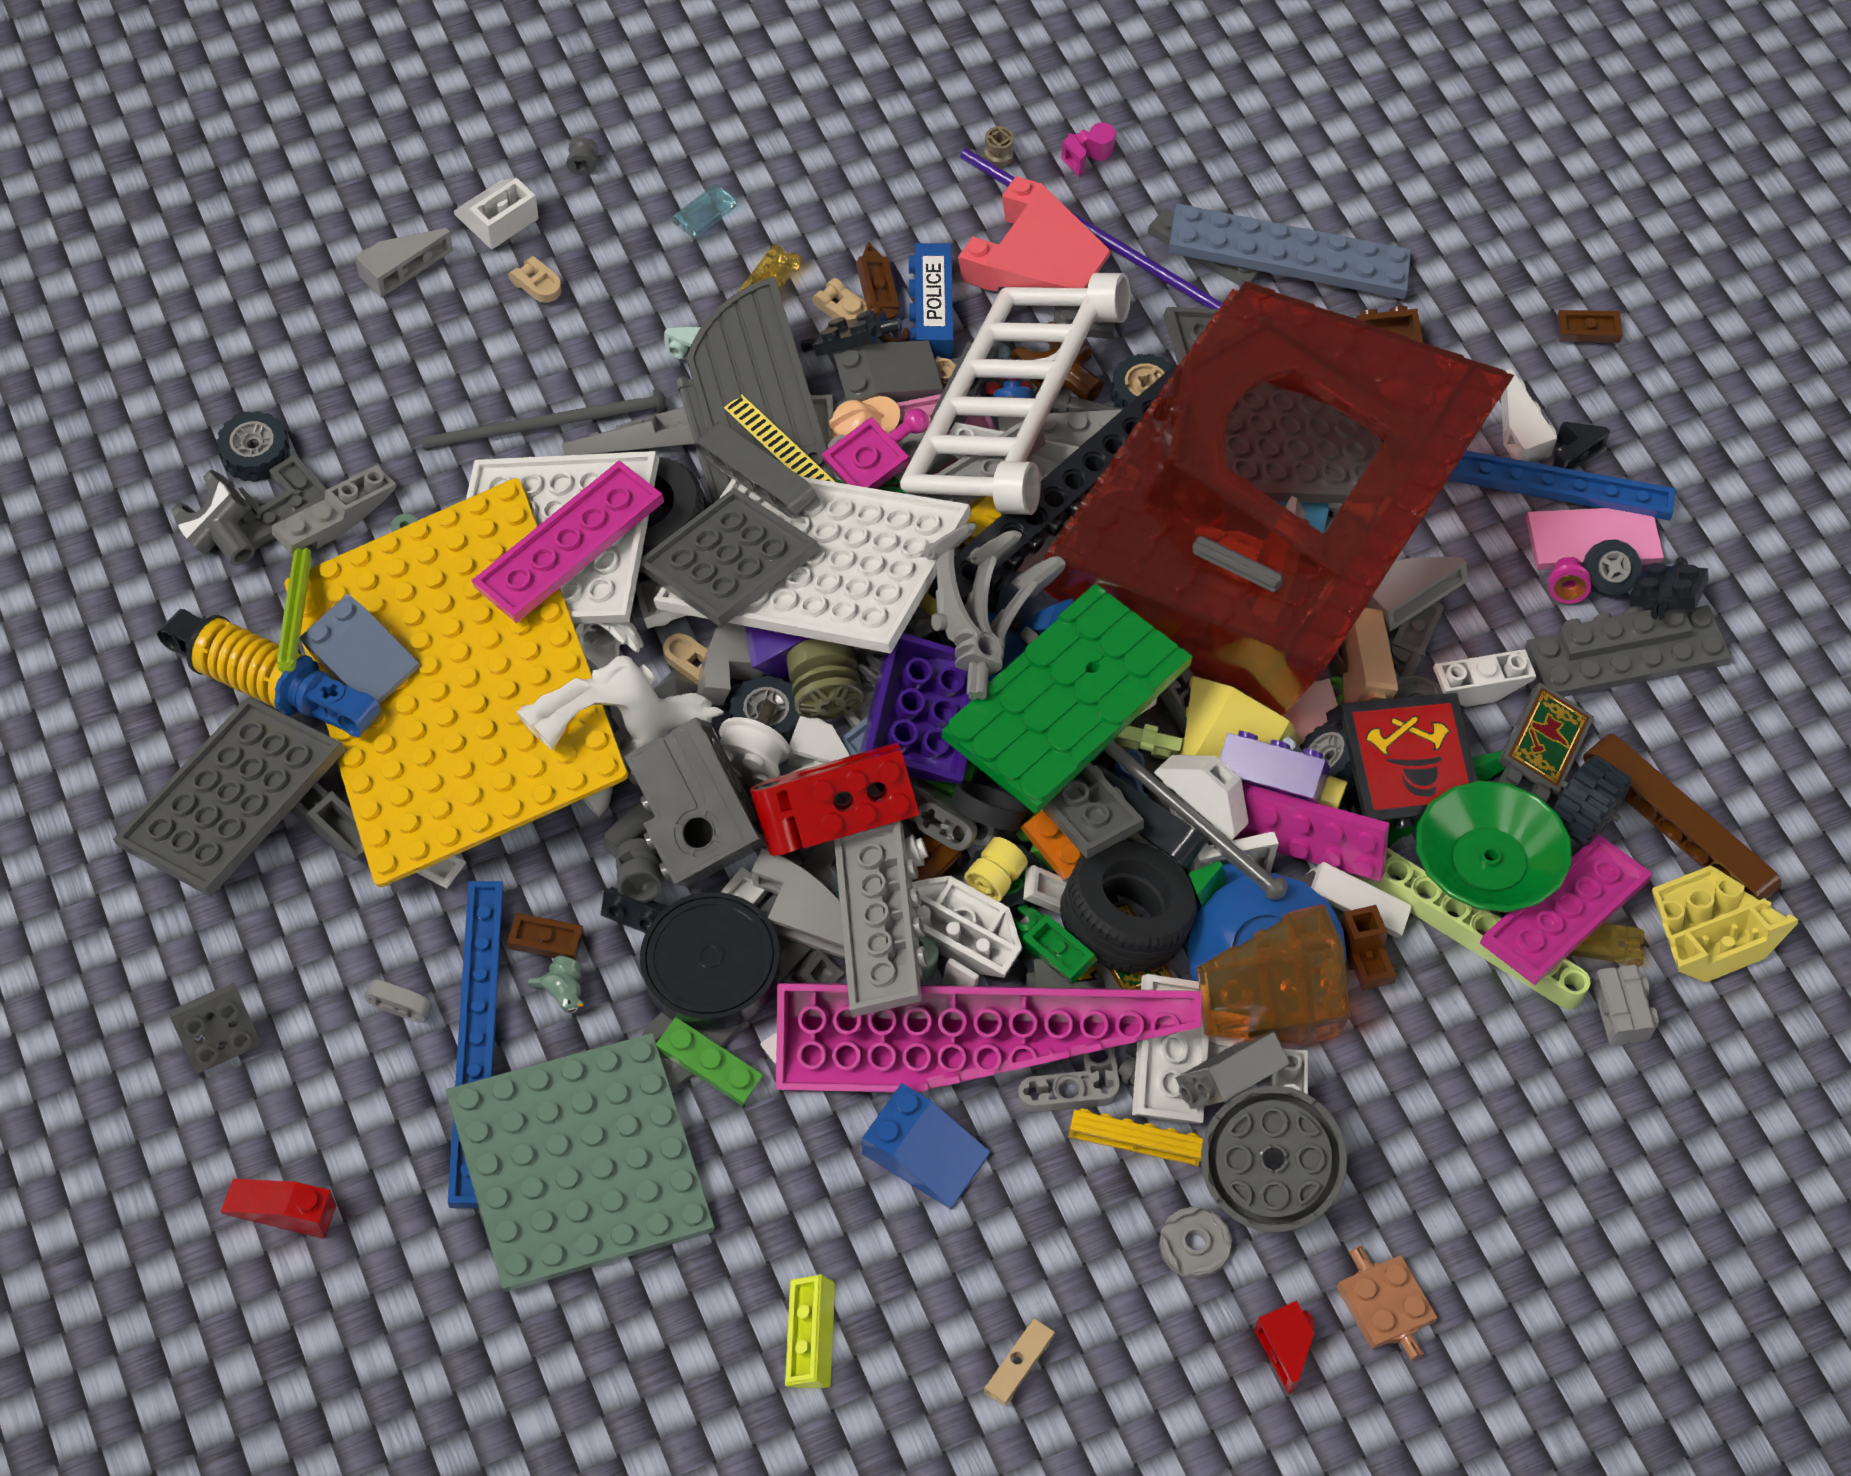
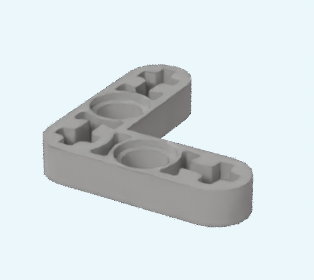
M1114 1047L1102 1049L1108 1055V1059L1102 1063L1092 1061L1089 1058V1053L1081 1054L1084 1071L1025 1078L1021 1081L1018 1088L1017 1100L1019 1105L1028 1112H1045L1105 1106L1113 1103L1118 1096L1120 1083ZM1105 1072V1085L1109 1087L1106 1094H1102L1101 1089L1098 1088L1099 1074ZM1063 1084H1072L1078 1089V1094L1074 1098L1069 1099L1062 1097L1058 1089ZM1049 1086H1053L1052 1100H1049ZM1035 1088L1036 1093L1039 1094L1038 1100H1032L1031 1096L1028 1095L1029 1089Z

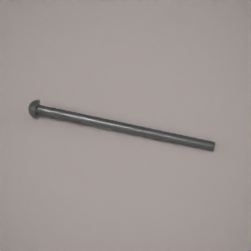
M654 389L653 396L647 398H636L421 437L423 449L635 412L647 408H656V412L660 413L665 409L667 399L663 392Z
M1114 741L1103 749L1152 791L1166 807L1173 809L1215 845L1213 848L1266 892L1265 898L1279 900L1284 897L1287 892V882L1282 876L1277 879L1272 877Z

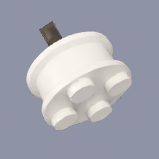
M765 699L756 721L748 718L733 717L723 721L719 729L720 742L741 783L750 786L779 777L778 765L787 759L790 752V747L784 737L769 727L777 705L768 699Z

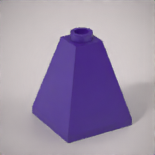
M745 626L751 667L774 678L779 677L785 682H790L786 663L787 654L794 646L811 638Z

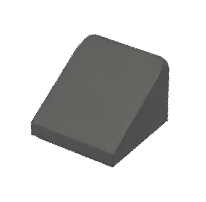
M816 950L807 955L791 975V978L798 983H837L844 972L821 950Z

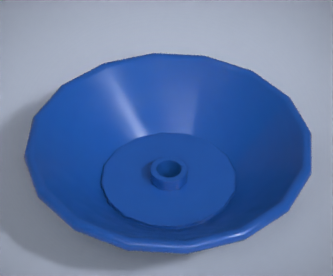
M1276 873L1269 874L1275 879L1282 876L1287 882V892L1284 897L1279 900H1269L1265 898L1266 892L1247 876H1242L1216 890L1196 915L1187 943L1192 979L1197 982L1212 984L1211 1007L1251 1016L1249 1028L1256 1031L1290 1029L1317 1015L1338 990L1347 961L1344 930L1329 902L1305 882ZM1269 944L1273 947L1274 952L1270 957L1261 955L1260 948L1262 945Z

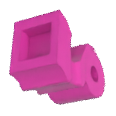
M1099 122L1091 127L1090 132L1083 129L1078 134L1069 133L1068 137L1062 142L1061 159L1080 177L1084 173L1086 156L1100 162L1111 156L1114 151L1116 136L1114 127L1108 123Z

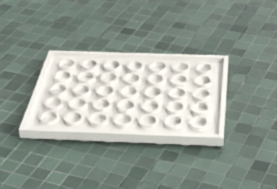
M802 477L813 487L817 497L795 518L791 519L732 478L720 498L733 488L738 489L818 542L820 551L728 623L886 653L893 651L937 575L936 560L920 557L921 553L925 550V546L928 543H934L956 528L965 525L972 514L969 504ZM661 587L654 598L655 606L659 610L708 619L664 587Z

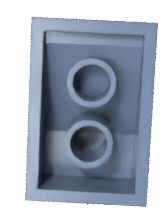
M349 594L345 595L300 636L301 642L313 658L339 682L359 692L369 694L379 705L421 667L419 662Z

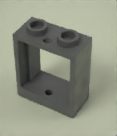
M1275 1032L1241 1040L1180 1074L1175 1079L1179 1085L1180 1096L1189 1105L1190 1109L1225 1102L1290 1063Z

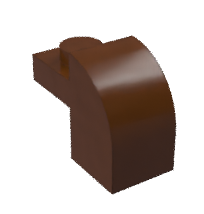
M1372 905L1343 912L1341 926L1344 930L1346 962L1349 970H1354L1362 991L1394 984L1396 973L1385 949L1388 932L1377 906Z

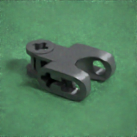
M909 778L919 815L907 819L916 822L918 828L925 834L957 851L969 849L972 845L978 847L987 846L991 839L998 837L999 829L986 825L987 835L985 838H981L977 835L976 821L956 811L950 804L952 798L941 793L934 786L923 780Z

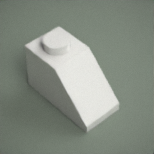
M800 716L789 743V766L801 768L814 762L824 764L850 756L831 724L819 718Z

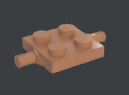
M1363 1246L1352 1249L1349 1255L1359 1271L1355 1275L1339 1281L1336 1288L1371 1350L1386 1344L1401 1343L1410 1361L1422 1357L1424 1352L1415 1340L1414 1334L1418 1330L1433 1324L1437 1316L1403 1257L1399 1255L1386 1262L1372 1264Z

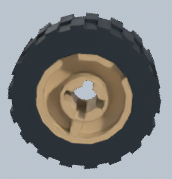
M1137 354L1133 357H1127L1125 361H1121L1118 364V368L1114 370L1112 378L1111 401L1114 402V407L1124 409L1173 365L1162 357L1154 356V354Z

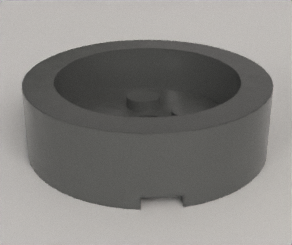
M1262 1086L1236 1095L1214 1115L1203 1138L1201 1167L1211 1196L1231 1218L1256 1230L1285 1232L1313 1222L1334 1203L1346 1176L1347 1149L1343 1134L1336 1120L1316 1099L1302 1091L1289 1087ZM1270 1148H1278L1284 1154L1285 1160L1279 1169H1270L1264 1163V1154Z

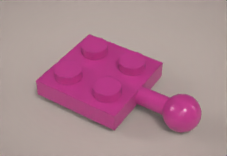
M911 409L905 414L904 423L889 434L870 417L821 454L822 458L845 484L877 489L909 465V456L897 443L910 433L919 434L924 432L929 425V417L922 409Z

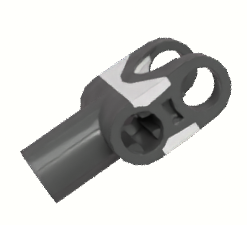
M209 470L203 476L207 489V499L204 506L195 512L188 505L179 502L172 509V514L179 529L195 549L203 554H208L217 544L230 564L238 566L249 561L255 554L254 545L237 523L251 508L242 493L227 478L214 470Z

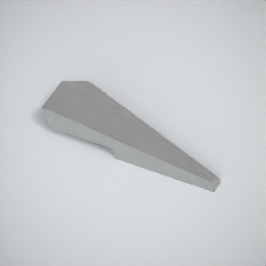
M682 405L681 408L652 414L617 425L614 430L603 433L594 432L587 437L565 441L561 445L564 455H585L695 443L684 405Z

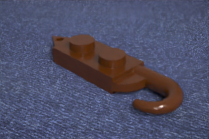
M868 242L863 255L859 256L856 262L867 311L873 310L874 314L885 311L887 320H891L898 315L900 304L888 257H883ZM904 328L903 334L900 337H894L889 333H885V335L878 338L883 343L907 342L909 329Z

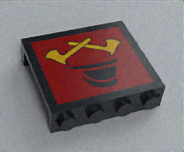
M1457 693L1341 703L1326 712L1328 726L1343 724L1362 816L1388 822L1389 825H1394L1396 830L1409 828L1415 825L1414 822H1419L1428 804L1451 787L1477 781Z

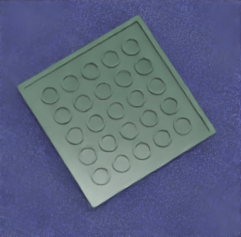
M653 1033L446 1089L447 1099L503 1293L714 1232L715 1227L658 1049L655 1046L656 1042Z

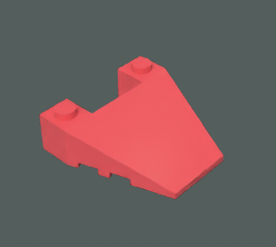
M1015 176L1002 194L1005 221L1013 223V226L1000 244L972 236L958 256L962 282L990 291H998L999 287L1088 288L1092 274L1100 271L1110 256V250L1043 184Z

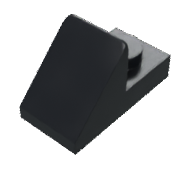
M1572 422L1561 423L1557 441L1562 446L1554 453L1553 457L1555 459L1552 466L1574 470L1604 450L1610 430L1603 426Z

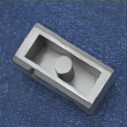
M1628 965L1597 971L1592 981V987L1609 1045L1616 1046L1629 1042L1639 1043L1650 1040L1655 1029L1658 1027V1014L1654 1007L1649 1006L1647 1000L1649 984L1645 976H1640L1638 966Z

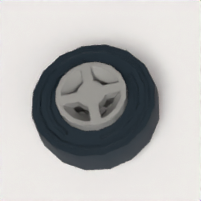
M1617 539L1604 540L1593 545L1586 553L1582 564L1590 574L1591 589L1606 597L1620 596L1630 591L1641 574V560L1636 550L1628 543Z

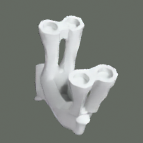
M624 655L616 657L605 667L593 670V678L586 680L575 678L560 689L541 696L533 705H524L516 711L520 720L531 733L553 751L567 723L580 710L592 705H609L612 718L619 726L614 736L625 766H628V763L624 756L660 736L668 735L671 730L697 717L711 723L712 717L724 713V711L717 707H711L712 702L697 693L677 694L665 699L658 698L651 686L656 681L653 673L644 664L638 668L632 658ZM613 786L580 801L584 802L596 816L600 817L609 808Z

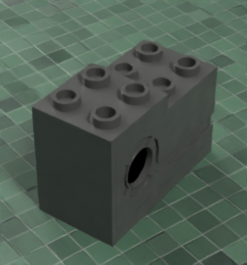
M697 717L673 729L672 733L664 737L660 736L624 756L628 763L626 769L630 781L634 785L638 784L643 793L640 800L644 809L649 815L654 814L655 816L643 823L647 830L644 833L645 841L653 852L657 850L662 860L659 867L668 882L673 881L674 885L686 887L698 883L766 846L757 812L711 723Z

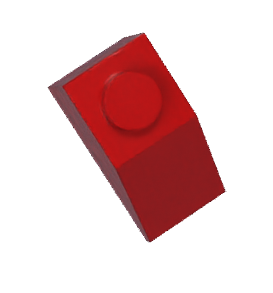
M1297 1300L1258 1317L1254 1332L1288 1395L1295 1392L1312 1342L1313 1330H1315V1324L1310 1313L1306 1309L1302 1311Z

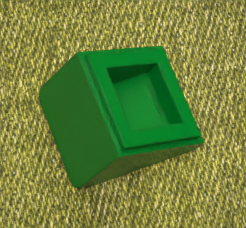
M1221 861L1214 862L1189 873L1202 907L1214 892L1220 889L1228 880Z

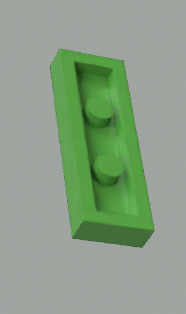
M676 1017L655 1045L659 1052L742 1107L763 1077V1074Z

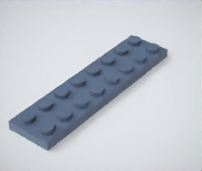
M1178 203L1175 205L1168 253L1404 299L1407 293L1411 249Z

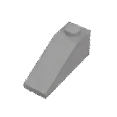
M447 228L379 241L370 248L364 249L355 257L359 277L381 298L452 252L450 231Z

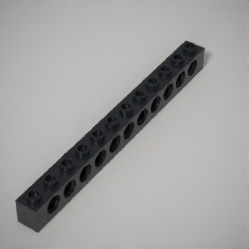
M1174 364L1040 481L1039 503L1032 515L1002 514L954 556L956 582L964 607L968 593L972 591L978 565L967 561L966 558L975 548L981 547L988 541L1008 531L1015 530L1022 534L1020 541L997 560L989 590L993 592L998 588L1008 572H1016L1023 564L1025 557L1030 553L1035 555L1050 535L1055 537L1063 529L1065 522L1070 517L1073 519L1077 518L1087 502L1090 500L1096 501L1104 492L1105 486L1110 482L1116 483L1124 474L1126 467L1130 464L1135 466L1149 447L1152 449L1157 447L1167 431H1175L1181 424L1184 416L1188 413L1190 415L1193 414L1178 365ZM937 575L932 581L928 592L934 599H936V590H938Z

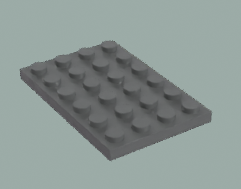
M247 697L113 840L119 848L211 897L346 750L341 742Z

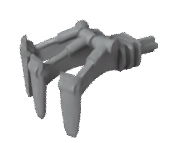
M970 523L956 528L934 543H928L920 557L936 560L938 590H936L937 614L932 616L931 625L936 631L946 630L948 639L956 645L955 657L957 659L955 667L968 671L967 694L969 699L975 700L979 698L983 700L987 695L988 677L994 675L1002 668L1005 647L1004 638L1013 618L1027 598L1035 597L1064 570L1066 562L1059 556L1050 557L1032 566L1022 574H1018L1011 583L1019 591L1007 607L1000 610L989 625L987 610L988 592L994 566L997 560L1020 541L1022 534L1015 530L1005 532L981 547L975 548L966 558L967 561L978 565L972 591L968 593L964 607L956 582L954 549L975 530L976 524Z

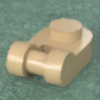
M534 256L524 261L522 268H515L508 273L509 279L517 288L521 287L539 302H552L561 295L560 278Z
M832 278L826 284L824 291H818L812 297L814 305L833 319L845 317L846 320L856 318L858 314L867 311L866 303L846 289L844 284L837 278ZM834 297L839 300L837 304L832 301Z
M677 633L669 636L663 644L665 661L698 685L701 664L696 667L691 663L695 659L703 662L707 648L686 634Z

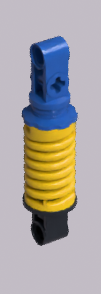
M179 609L157 631L158 639L166 648L187 656V664L193 672L213 678L258 701L273 706L277 710L282 711L284 715L292 716L300 712L308 717L314 716L327 724L344 730L351 736L360 737L382 713L381 706L372 696L331 679L330 675L319 671L318 663L312 660L310 656L298 653L294 671H279L277 669L279 644L273 643L256 633L253 634L247 629H242L236 624H231L227 618L221 615H212L204 620L185 609Z

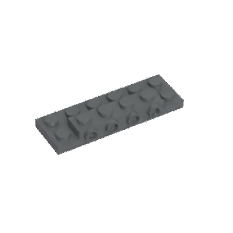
M1709 605L1696 607L1695 610H1668L1662 620H1659V616L1657 620H1654L1650 614L1651 610L1642 611L1640 607L1630 608L1623 615L1612 617L1610 613H1602L1594 617L1593 621L1581 623V620L1577 618L1571 619L1560 627L1558 634L1529 639L1525 644L1526 652L1538 682H1541L1563 697L1729 665L1732 657Z
M1091 763L1042 809L1087 859L1144 829V819L1124 799L1121 790L1116 786L1113 787L1105 779L1101 769L1097 765L1093 766Z

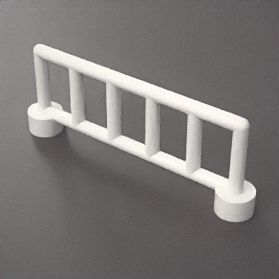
M1094 273L1089 280L1088 288L1005 287L1001 289L901 478V489L906 493L993 497L995 508L1000 514L1032 515L1039 503L1041 482L1037 465L1034 462H1026L1093 322L1123 323L1127 319L1130 308V284L1126 274ZM1013 305L1080 307L1072 324L1004 323ZM994 341L1062 343L1054 361L986 359ZM975 378L1044 379L1036 398L966 396ZM956 415L1026 417L1016 437L946 435ZM936 454L1006 456L1005 460L998 464L994 477L926 474Z

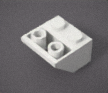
M518 178L500 180L454 210V215L491 250L539 219L536 195Z

